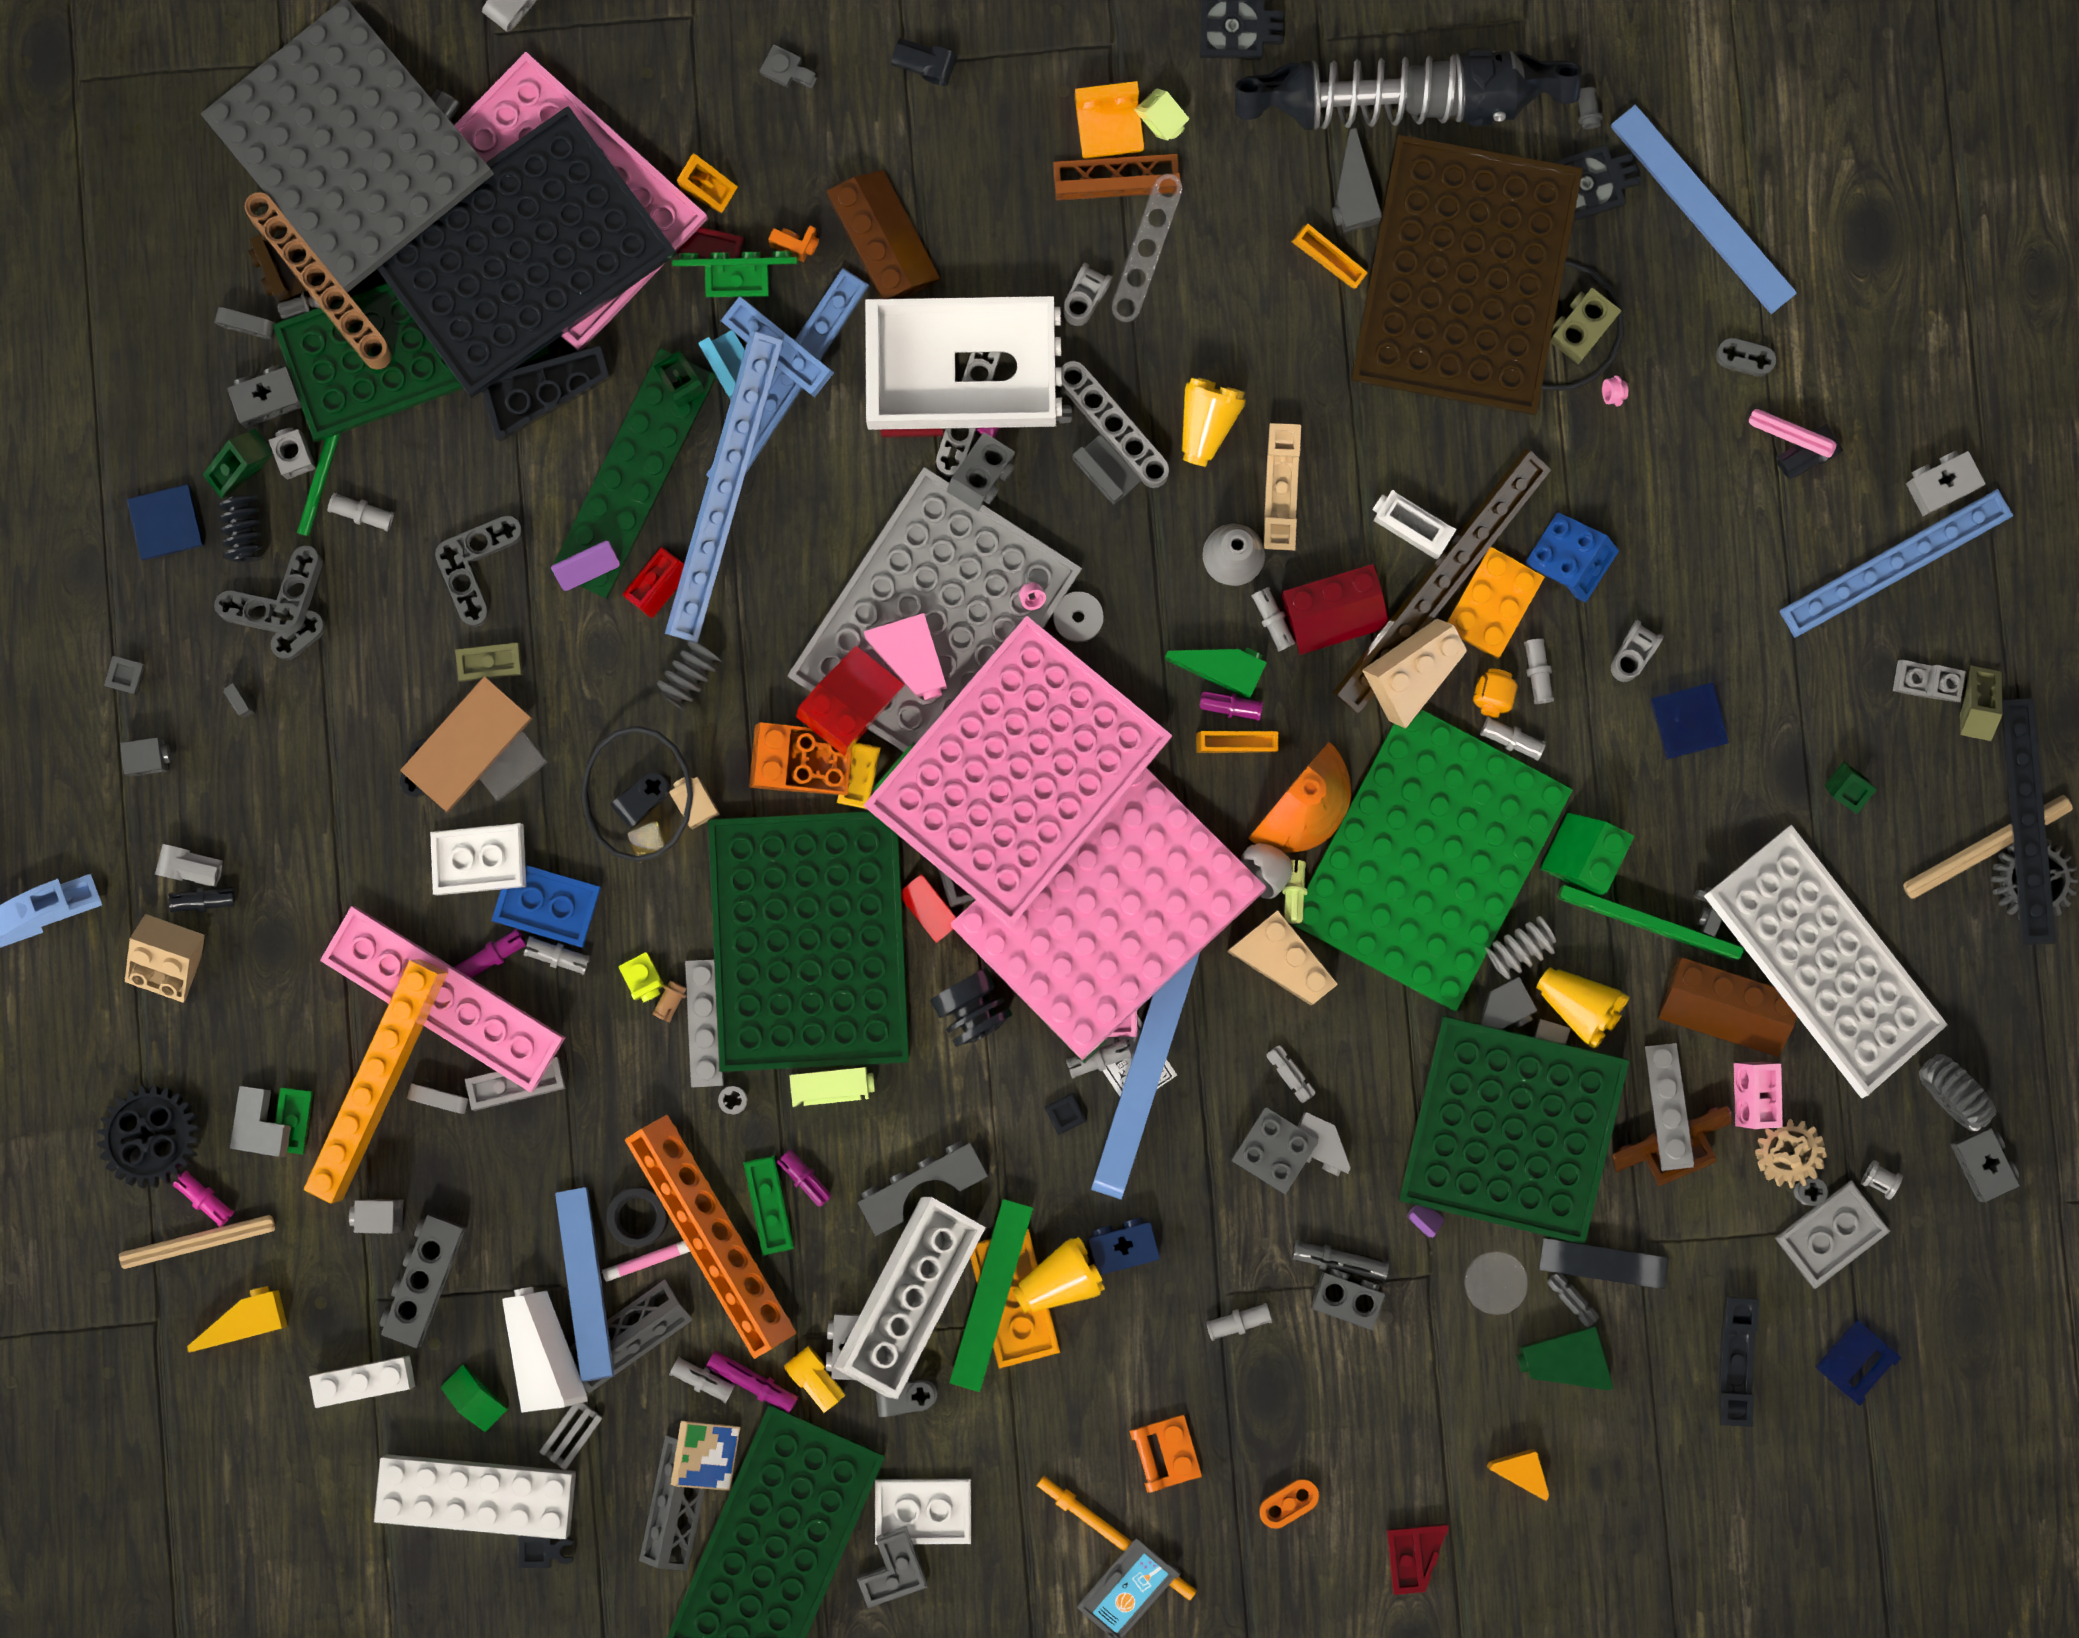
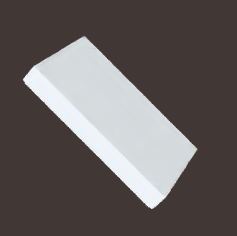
M516 823L430 832L434 895L526 887L523 824Z
M971 1478L875 1479V1545H878L876 1536L907 1526L913 1544H971Z

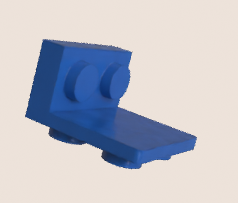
M1557 513L1525 564L1529 568L1565 585L1577 599L1586 603L1619 550L1607 535L1568 516Z

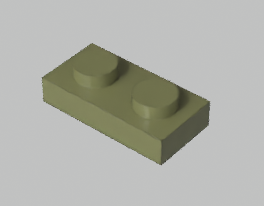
M518 642L455 650L458 681L460 682L481 680L484 676L487 679L522 675Z

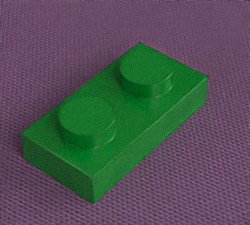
M280 1088L275 1123L291 1126L287 1153L302 1155L306 1153L313 1091Z

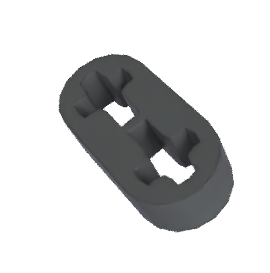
M218 307L214 321L216 325L265 339L272 338L273 324H275L261 317Z
M1736 338L1724 340L1716 350V359L1721 366L1753 376L1762 377L1767 375L1774 369L1776 364L1775 353L1770 348ZM1733 346L1735 347L1734 352L1736 354L1744 356L1743 358L1737 356L1732 361L1727 360V354L1723 353V350ZM1760 354L1765 355L1764 360L1769 362V365H1764L1762 369L1757 368L1758 363L1749 360L1748 357L1757 358Z
M307 611L305 620L307 618L312 621L317 619L315 623L317 630L313 633L307 630L300 635L299 632L306 627V624L303 623L301 629L294 634L276 633L270 643L272 652L283 660L296 658L324 634L326 625L323 617L316 612ZM293 637H297V639L290 644L292 648L291 652L288 653L285 650L281 652L279 651V649L282 647L280 643L281 639L284 638L287 641H289Z

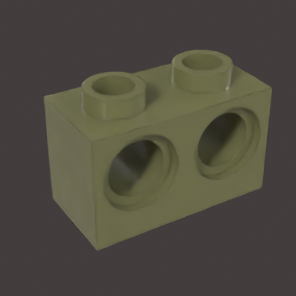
M1591 288L1586 295L1581 291L1570 305L1574 309L1567 319L1561 316L1554 324L1552 330L1554 335L1550 343L1578 365L1622 311L1594 288ZM1590 305L1597 307L1600 317L1597 319L1589 318L1585 313V307ZM1570 329L1576 330L1581 336V341L1578 343L1568 341L1566 331Z

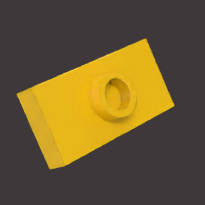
M856 743L852 747L848 795H838L837 803L866 809L864 804L872 794L881 747Z

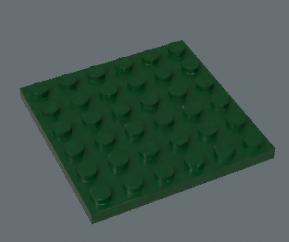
M1442 1016L1400 1190L1399 1201L1585 1245L1630 1060Z

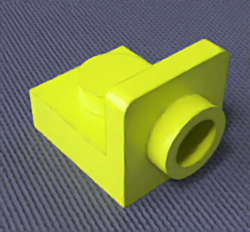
M648 952L618 966L634 1000L641 998L643 1003L660 995L658 989L662 988L664 984Z

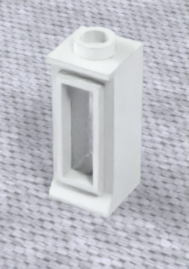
M1394 490L1391 491L1388 497L1382 494L1373 508L1377 512L1373 521L1436 560L1440 557L1457 530L1400 496Z

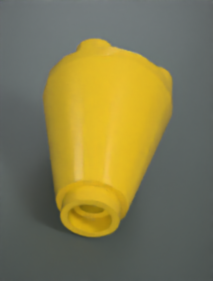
M1191 377V381L1187 382L1185 387L1182 452H1184L1182 460L1206 467L1208 460H1212L1243 409L1246 401L1243 398L1245 392L1231 387H1220V390L1215 389L1216 383L1213 381Z
M1551 967L1543 974L1536 987L1542 991L1541 995L1579 1038L1594 1050L1602 1042L1605 1036L1604 1030L1607 1028L1612 1031L1621 1018V1015L1617 1012H1621L1630 998L1618 989L1561 969L1554 970Z
M1080 1237L1074 1240L1070 1238L1018 1283L1019 1287L1014 1289L1013 1293L1024 1313L1029 1310L1035 1312L1095 1298L1101 1295V1291L1105 1290L1101 1282L1102 1278L1095 1265H1087L1090 1263V1260Z

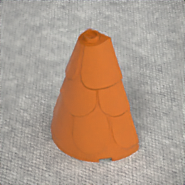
M1330 742L1326 744L1248 838L1255 844L1273 845L1281 849L1283 853H1295L1320 845L1337 831L1349 809L1351 783L1347 767L1340 753Z

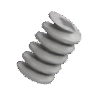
M1541 916L1536 918L1537 927L1531 922L1526 923L1527 934L1518 928L1515 930L1516 940L1510 935L1504 936L1505 946L1496 941L1493 943L1494 952L1485 947L1497 971L1508 980L1511 979L1510 968H1513L1518 973L1522 972L1520 964L1522 961L1529 967H1532L1531 956L1534 955L1542 961L1544 960L1543 949H1546L1550 954L1555 953L1553 943L1556 942L1555 937Z

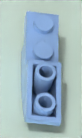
M91 874L60 884L59 880L56 879L1 904L0 948L43 933L42 926L102 906Z

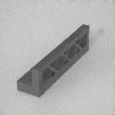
M666 1280L660 1282L607 1320L608 1332H615L613 1339L610 1341L614 1375L693 1320ZM666 1293L669 1300L659 1307H653L655 1299ZM636 1313L641 1314L638 1322L632 1326L627 1325L631 1316ZM576 1342L569 1347L572 1358L577 1355ZM575 1363L578 1374L580 1376L579 1363L577 1365ZM612 1377L586 1382L582 1381L584 1389L591 1393Z
M665 1435L639 1561L656 1568L688 1571L705 1489L694 1488L693 1494L686 1499L683 1495L685 1487L671 1485L678 1437ZM685 1512L688 1517L687 1524L679 1531L677 1527L678 1517ZM679 1544L681 1547L679 1562L669 1561L671 1550Z

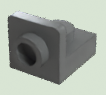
M1706 887L1705 891H1696L1694 898L1710 904L1704 895L1712 888ZM1711 905L1709 908H1703L1697 924L1702 926L1699 931L1700 933L1715 937L1722 919Z

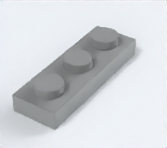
M558 1057L553 1058L535 1091L531 1093L498 1072L465 1079L472 1111L566 1089Z

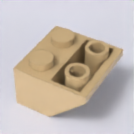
M145 914L130 937L125 982L184 1003L202 957L204 935Z

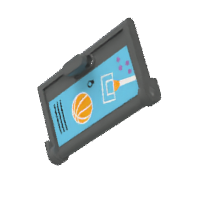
M1136 1537L1076 1607L1106 1632L1108 1638H1123L1175 1578L1177 1579L1181 1573L1170 1562L1167 1564Z

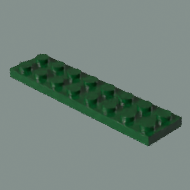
M661 348L554 562L556 564L599 543L609 541L620 562V566L579 585L604 599H608L717 378L715 374L688 362L701 382L705 393L678 408L653 367L673 355Z

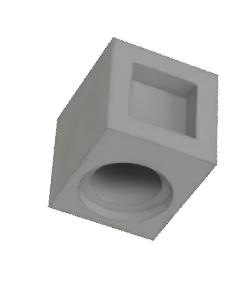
M286 428L276 432V437L269 440L280 473L287 480L316 469L305 436L300 430ZM292 444L298 445V454L291 459L285 458V449Z

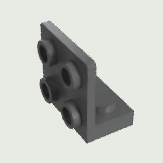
M1264 1108L1239 1149H1236L1230 1160L1286 1195L1317 1146L1318 1140L1270 1109Z

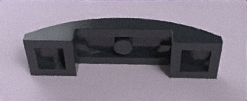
M1543 1238L1539 1270L1665 1289L1669 1257Z
M1726 1297L1719 1366L1720 1425L1753 1427L1754 1394H1752L1755 1331H1758L1759 1299Z

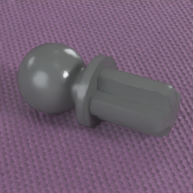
M304 291L301 292V297L278 304V311L282 319L301 315L311 311L313 308H320L312 296L307 297Z

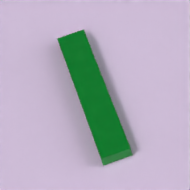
M1566 885L1561 886L1557 894L1559 900L1733 961L1741 959L1744 950L1740 946Z
M1006 1199L1002 1200L949 1382L950 1384L977 1392L981 1390L1033 1207Z

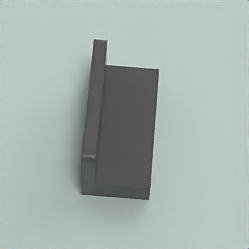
M1101 435L1096 437L1085 448L1081 447L1073 454L1072 460L1113 506L1141 481L1138 475Z

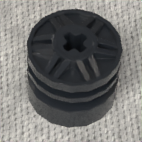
M987 968L969 976L930 999L939 1018L954 1014L956 1020L946 1028L948 1033L960 1027L962 1028L964 1033L952 1040L956 1047L962 1044L974 1043L991 1034L1013 1015L1009 1008L998 1014L994 1011V1008L1005 1002L1003 997L991 1001L988 1000L986 995L996 988V984Z

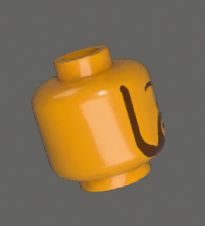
M1488 669V672L1481 674L1477 680L1473 702L1481 708L1483 715L1499 717L1500 713L1511 711L1518 685L1512 679L1511 673L1500 669Z

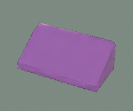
M604 541L552 565L551 569L564 591H568L618 568L620 562L610 542Z

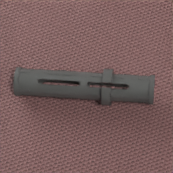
M1296 1240L1292 1253V1260L1319 1265V1269L1333 1268L1378 1279L1383 1282L1386 1280L1389 1269L1388 1261L1384 1262L1331 1249V1245L1324 1244L1322 1247Z

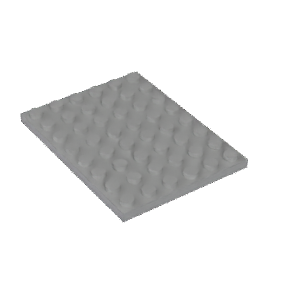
M925 467L787 675L788 678L812 692L825 676L857 646L903 683L866 641L864 631L924 613L947 689L941 690L942 696L924 700L923 696L917 698L904 684L901 691L868 728L903 752L913 742L917 744L1026 616L1044 629L1055 609L1082 570L1081 567L986 506L982 505L980 510L977 511L946 491L950 483ZM1031 582L1038 583L1046 595L1045 603L1035 610L1024 608L1019 598L1021 587ZM1034 593L1029 594V599L1035 597Z

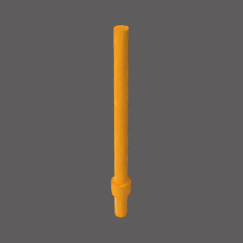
M1043 1476L1036 1486L1056 1500L1055 1504L1061 1509L1071 1511L1121 1550L1125 1551L1132 1543L1131 1540L1076 1500V1495L1067 1488L1063 1490L1046 1476ZM1180 1577L1175 1578L1169 1585L1189 1601L1197 1592L1195 1588Z

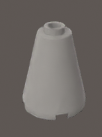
M1227 524L1217 528L1208 536L1203 547V562L1207 572L1215 581L1226 585L1240 586L1252 581L1264 565L1265 549L1261 538L1251 528L1241 524ZM1232 546H1236L1241 550H1234Z

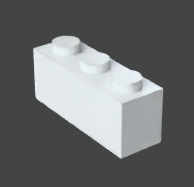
M410 1355L309 1376L315 1408L415 1387Z

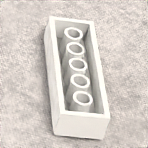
M921 1197L833 1368L886 1397L898 1399L986 1227L932 1197Z
M386 1454L380 1458L374 1522L566 1539L570 1535L576 1471Z

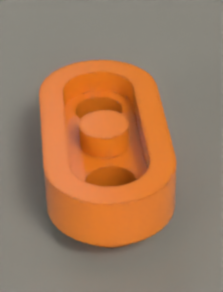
M1297 1479L1262 1501L1259 1507L1261 1520L1270 1528L1284 1527L1316 1506L1319 1500L1318 1489L1307 1479ZM1298 1490H1307L1308 1497L1305 1500L1297 1499L1296 1493ZM1274 1505L1281 1508V1513L1277 1517L1269 1514V1509Z

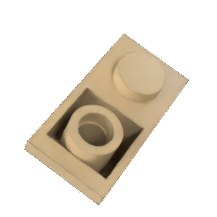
M685 777L676 781L673 784L675 789L669 791L683 817L687 800ZM698 777L691 778L693 800L688 826L691 829L720 815L704 783Z

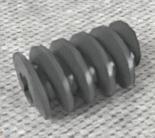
M690 640L688 646L692 652H680L685 662L682 663L674 660L672 665L677 672L674 673L666 670L665 676L669 682L660 680L657 682L661 690L660 694L684 712L687 709L683 705L682 700L693 702L694 698L689 691L701 692L702 689L697 681L708 682L709 678L705 670L716 672L717 669L712 661L722 662L701 644Z

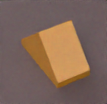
M692 154L677 179L681 191L720 213L724 211L737 189L734 183L696 154Z
M1530 1449L1489 1461L1487 1467L1490 1470L1547 1501L1549 1493L1537 1451Z

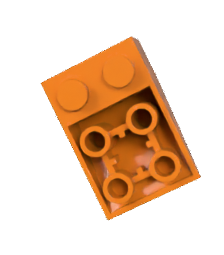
M760 722L755 725L749 787L779 791L848 795L852 748L844 756L811 728Z

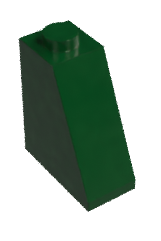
M1595 1326L1579 1328L1519 1346L1521 1354L1516 1355L1518 1367L1521 1373L1526 1372L1527 1377L1531 1379L1607 1391L1614 1389Z

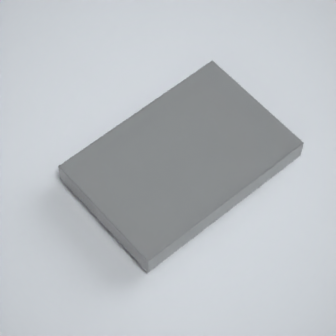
M1849 1180L1828 1196L1821 1205L1815 1206L1776 1236L1775 1239L1813 1289H1816L1888 1234L1890 1230L1854 1183Z

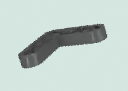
M503 516L441 542L436 548L435 556L459 616L469 626H481L489 617L487 603L470 563L515 545L520 541L523 535V528L519 521L512 516ZM505 523H508L511 527L516 526V529L512 531V538L508 539L506 535L498 536L496 539L499 541V544L494 546L493 537L488 532L489 529L493 528V532L497 534L504 530L503 525ZM482 534L487 537L488 544L484 550L474 551L471 548L470 543L475 535ZM450 547L453 551L458 550V554L454 556V559L459 567L464 564L465 568L454 570L448 559L443 560L442 556L446 555L445 549ZM447 570H454L448 575ZM460 575L468 576L471 581L469 589L465 592H458L454 588V580ZM475 592L477 597H471L472 602L477 608L482 607V611L478 613L479 619L474 620L471 616H466V613L470 612L467 601L464 600L461 604L459 599L470 597Z
M311 546L298 547L291 556L277 600L236 591H225L217 596L214 603L215 611L223 620L230 623L291 635L296 633L304 623L322 569V557ZM310 556L313 559L312 563H306L304 567L301 561L307 560ZM297 583H303L305 586L304 592L298 597L290 596L291 587ZM234 602L239 608H243V613L236 608H230L227 611L224 607ZM257 606H265V615L258 620L252 619L253 609ZM275 613L281 617H288L291 614L294 618L293 620H287L284 624L280 618L275 617Z

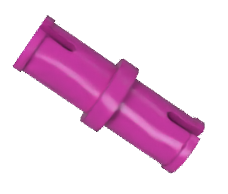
M184 1171L182 1177L177 1178L180 1180L179 1182L177 1180L174 1182L173 1187L177 1188L193 1202L192 1206L196 1210L201 1209L219 1227H222L229 1221L228 1216L232 1217L234 1214L232 1209H229L214 1196V1190L210 1187L205 1188L188 1171Z

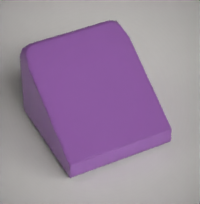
M1415 1205L1407 1214V1218L1427 1237L1433 1238L1444 1223V1218L1435 1209Z

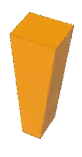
M1309 224L1304 225L1291 241L1353 289L1360 284L1368 273Z
M1200 731L1196 733V753L1278 751V731Z

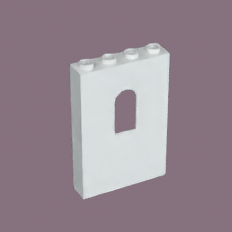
M1054 296L865 300L866 422L868 430L1056 426V417L1062 416V397L1055 398V386H1062L1061 367H1055V356H1061V337H1055L1054 326H1061L1060 307H1054ZM1007 352L1016 359L1017 371L1012 378L1006 381L955 382V353Z

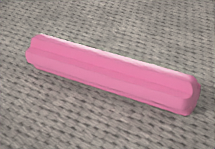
M1753 410L1749 418V423L1752 426L1825 457H1831L1836 449L1837 444L1833 440L1762 410Z

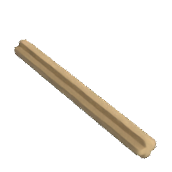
M2061 795L2044 805L2045 826L2072 811L2071 802L2065 795ZM2011 824L1906 881L1903 884L1906 894L1911 899H1915L2013 844Z

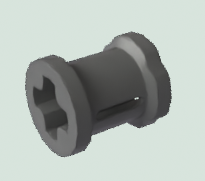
M1806 1177L1805 1186L1800 1181L1795 1184L1794 1196L1803 1205L1818 1206L1827 1198V1186L1818 1178ZM1810 1185L1817 1189V1194H1813L1811 1198L1804 1194V1190L1809 1189Z

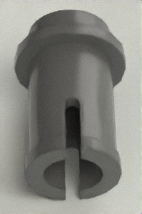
M1594 87L1582 88L1580 99L1578 100L1580 111L1578 123L1582 124L1583 129H1594L1601 125L1600 121L1603 119V115L1598 110L1596 89Z

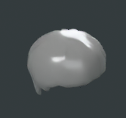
M1258 843L1249 846L1242 854L1240 861L1266 886V890L1261 894L1262 898L1272 899L1276 897L1291 880L1293 872L1291 859L1281 849L1273 845Z

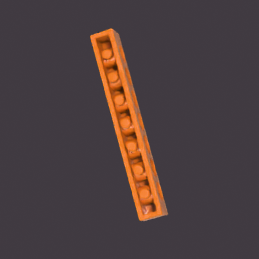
M663 1116L626 1138L625 1142L754 1359L795 1335L796 1331L790 1319L780 1306L774 1292L767 1284L758 1265L751 1257L742 1238L728 1218L725 1209L721 1206L709 1182L705 1179L669 1116Z

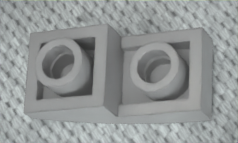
M1898 660L1893 691L1938 700L1961 702L1966 671L1940 665L1930 666L1907 660Z

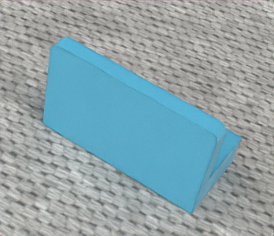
M732 330L713 341L708 337L698 343L730 400L745 352L735 332Z

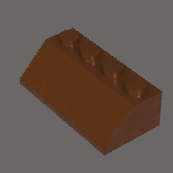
M884 170L855 176L827 190L828 199L880 299H904L940 280Z
M1681 957L1675 959L1657 1019L1779 1057L1795 1025L1797 1015L1775 987Z

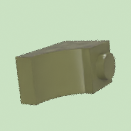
M1970 666L1967 673L1964 702L1960 712V735L1992 741L2003 715L2001 671Z

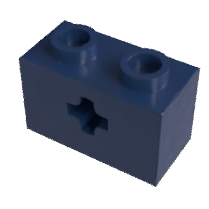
M1140 1217L1125 1221V1228L1113 1231L1110 1225L1093 1230L1094 1236L1088 1237L1095 1265L1100 1275L1160 1259L1149 1221L1143 1223V1219ZM1124 1236L1126 1241H1132L1133 1244L1128 1247V1253L1122 1254L1120 1249L1115 1250L1113 1246L1119 1243L1118 1238Z

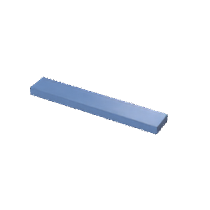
M584 1187L557 1192L555 1196L581 1381L586 1382L613 1377L615 1375L589 1190Z

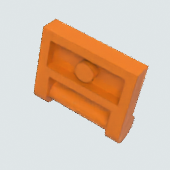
M1184 1414L1129 1431L1131 1439L1136 1441L1147 1479V1482L1144 1483L1147 1493L1202 1477ZM1155 1433L1157 1434L1168 1472L1167 1476L1159 1478L1147 1437Z

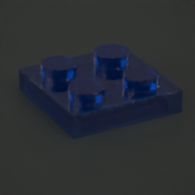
M1713 683L1650 699L1666 760L1729 743Z

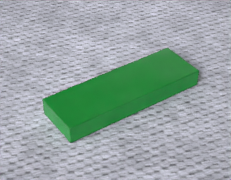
M775 1156L743 1162L762 1255L794 1249Z

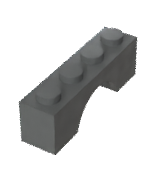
M961 1140L945 1149L948 1155L938 1160L932 1155L917 1163L919 1170L908 1175L906 1170L889 1178L891 1185L882 1190L876 1185L861 1193L864 1199L859 1201L858 1204L874 1235L877 1236L905 1221V1201L909 1193L917 1185L930 1180H939L949 1183L957 1190L962 1191L988 1177L971 1142L964 1145Z

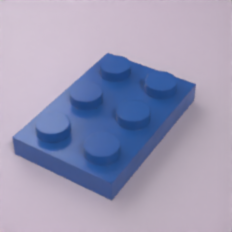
M525 865L526 887L501 889L491 921L584 948L601 887Z

